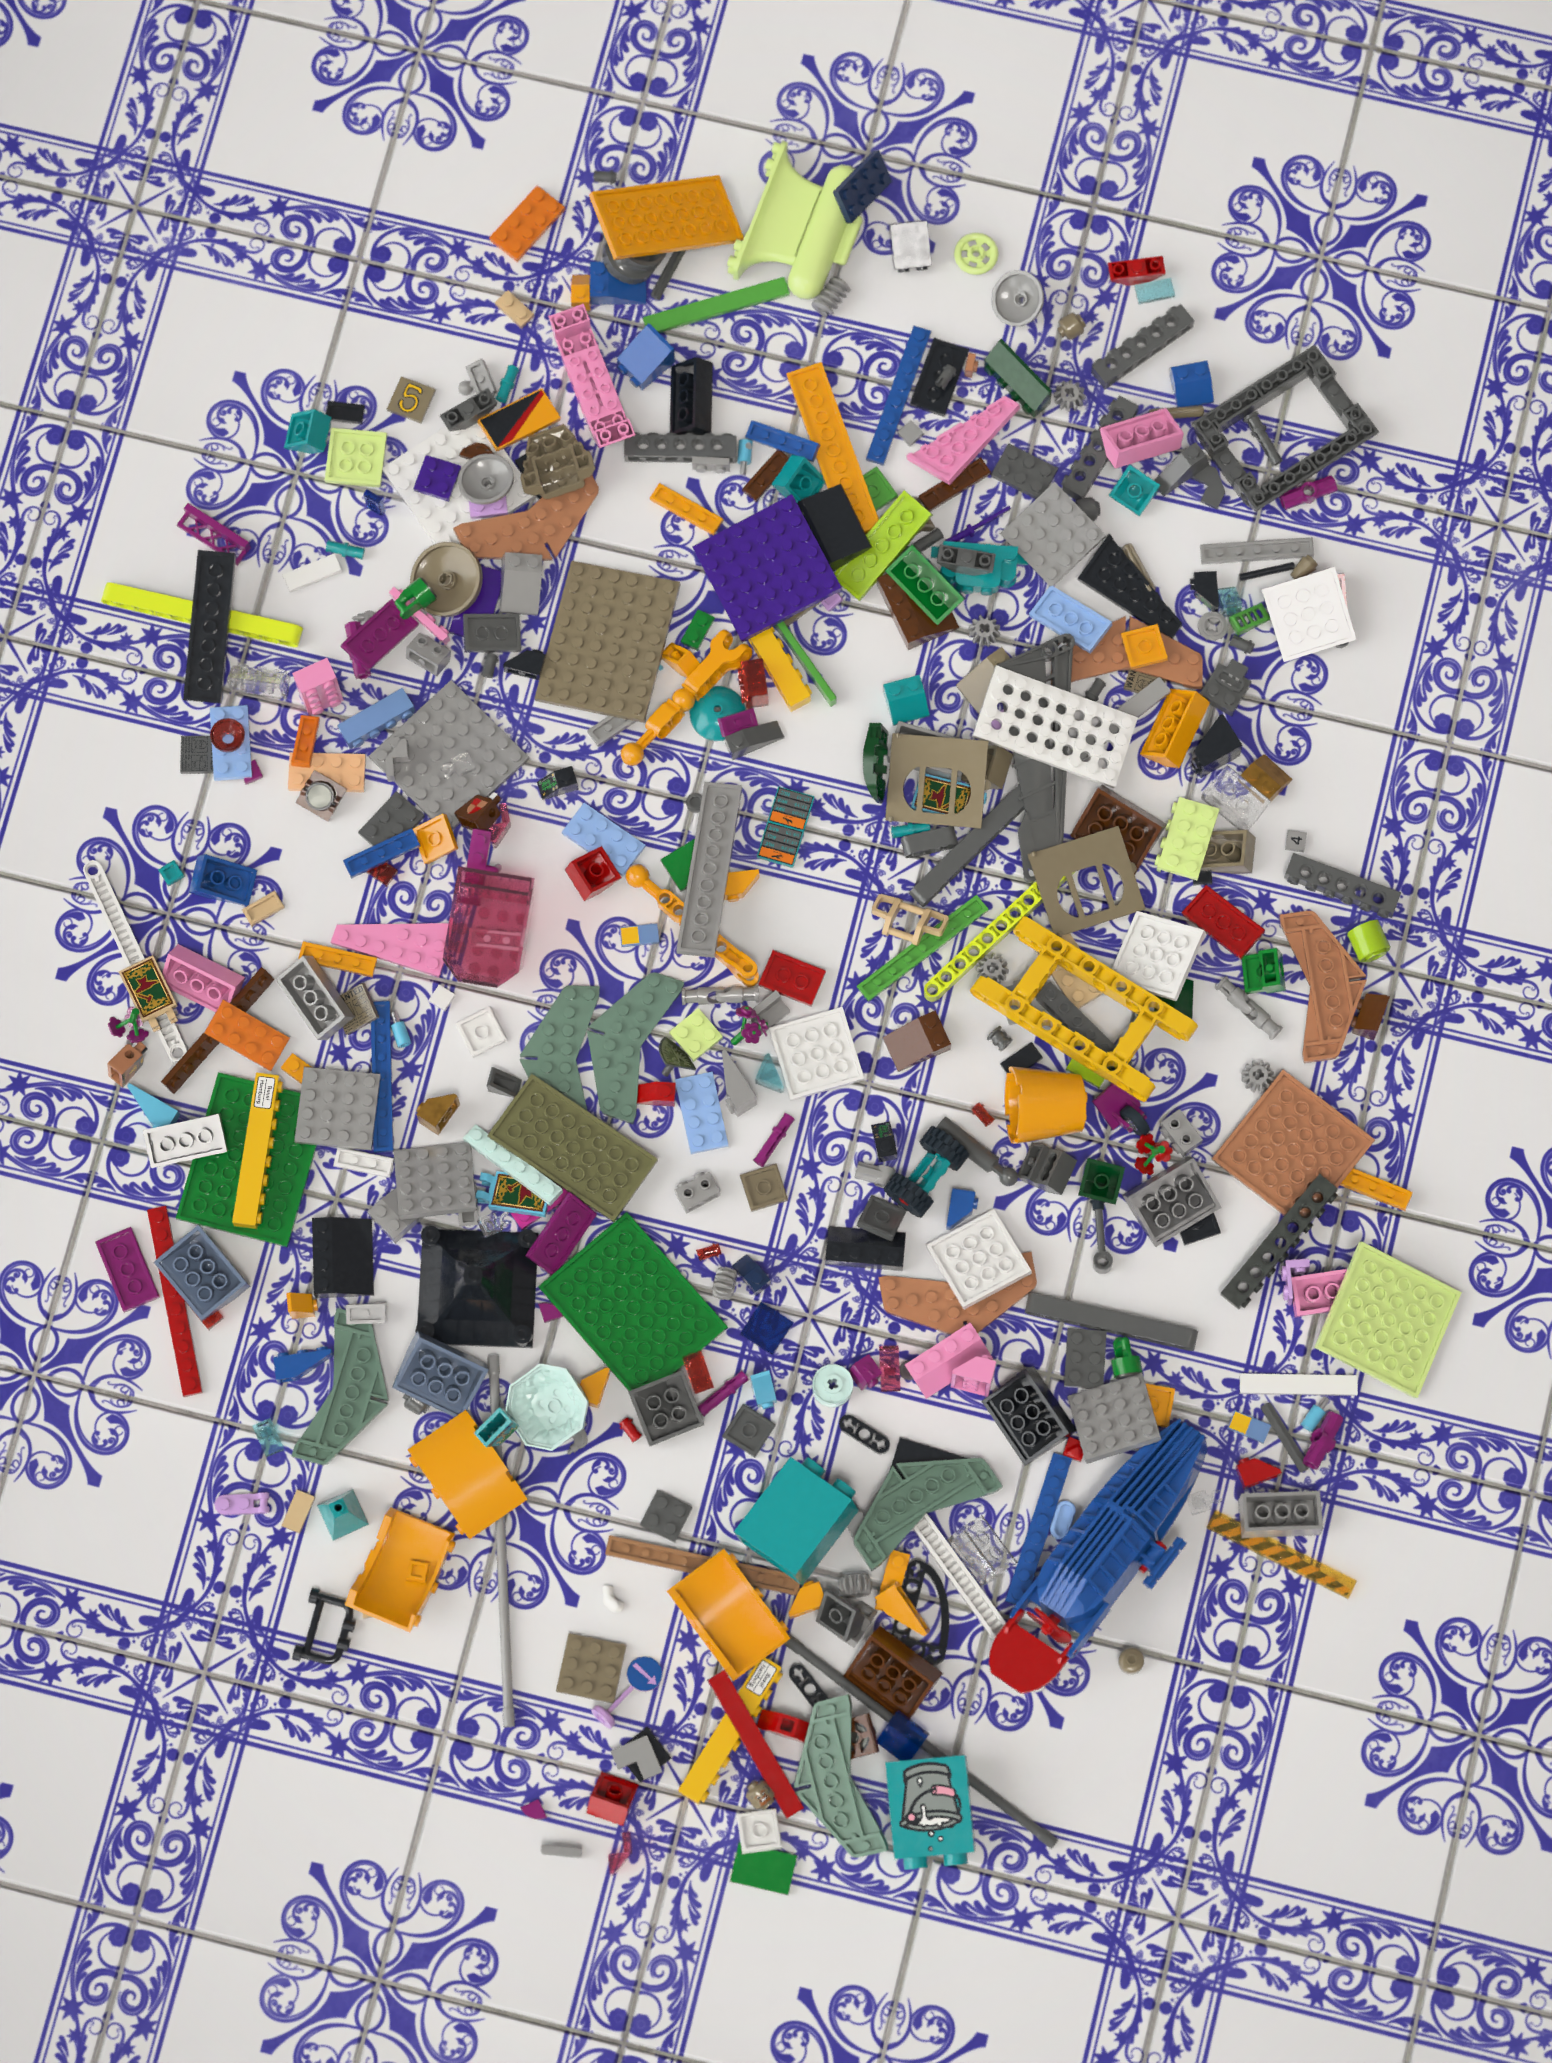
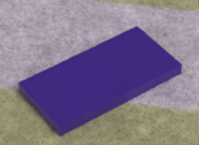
M481 566L483 579L480 593L475 602L466 611L453 616L449 629L450 634L464 637L463 614L495 613L501 593L500 570Z

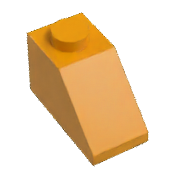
M572 275V308L584 304L586 311H591L590 275Z
M672 642L663 650L661 659L683 677L687 678L700 664L691 651Z
M759 869L729 872L724 900L736 902L743 898L760 878Z
M286 1293L288 1313L292 1319L315 1317V1311H318V1303L312 1294Z
M604 1368L581 1380L580 1386L589 1401L588 1406L599 1409L611 1373L610 1368Z
M814 1580L804 1583V1587L800 1588L789 1611L790 1619L820 1608L824 1594L819 1582L815 1583Z

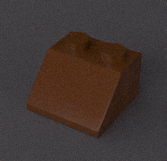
M1366 994L1364 999L1360 998L1357 1009L1360 1010L1358 1017L1354 1016L1351 1027H1354L1352 1033L1374 1041L1390 996Z

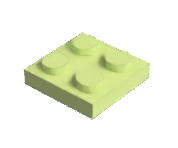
M699 1008L669 1031L672 1038L693 1062L723 1039L720 1032Z

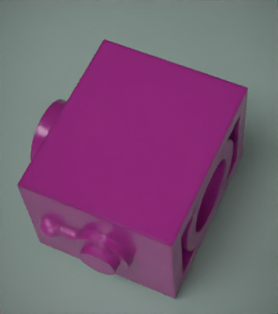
M869 1354L854 1363L849 1370L852 1379L861 1391L867 1387L872 1388L879 1383L878 1379L882 1374V1371Z

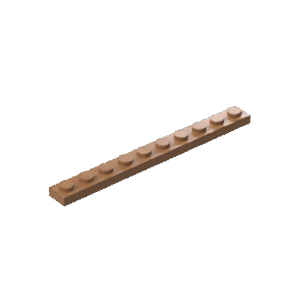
M609 1535L605 1552L606 1556L685 1573L693 1572L712 1558ZM742 1563L736 1564L752 1587L797 1596L800 1584L785 1573Z

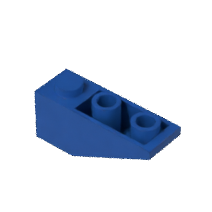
M318 1347L316 1351L311 1352L305 1349L297 1351V1354L289 1355L288 1352L277 1354L278 1357H273L277 1383L299 1380L333 1357L332 1349Z

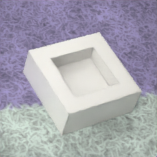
M438 985L429 1002L446 1011L455 998V994Z

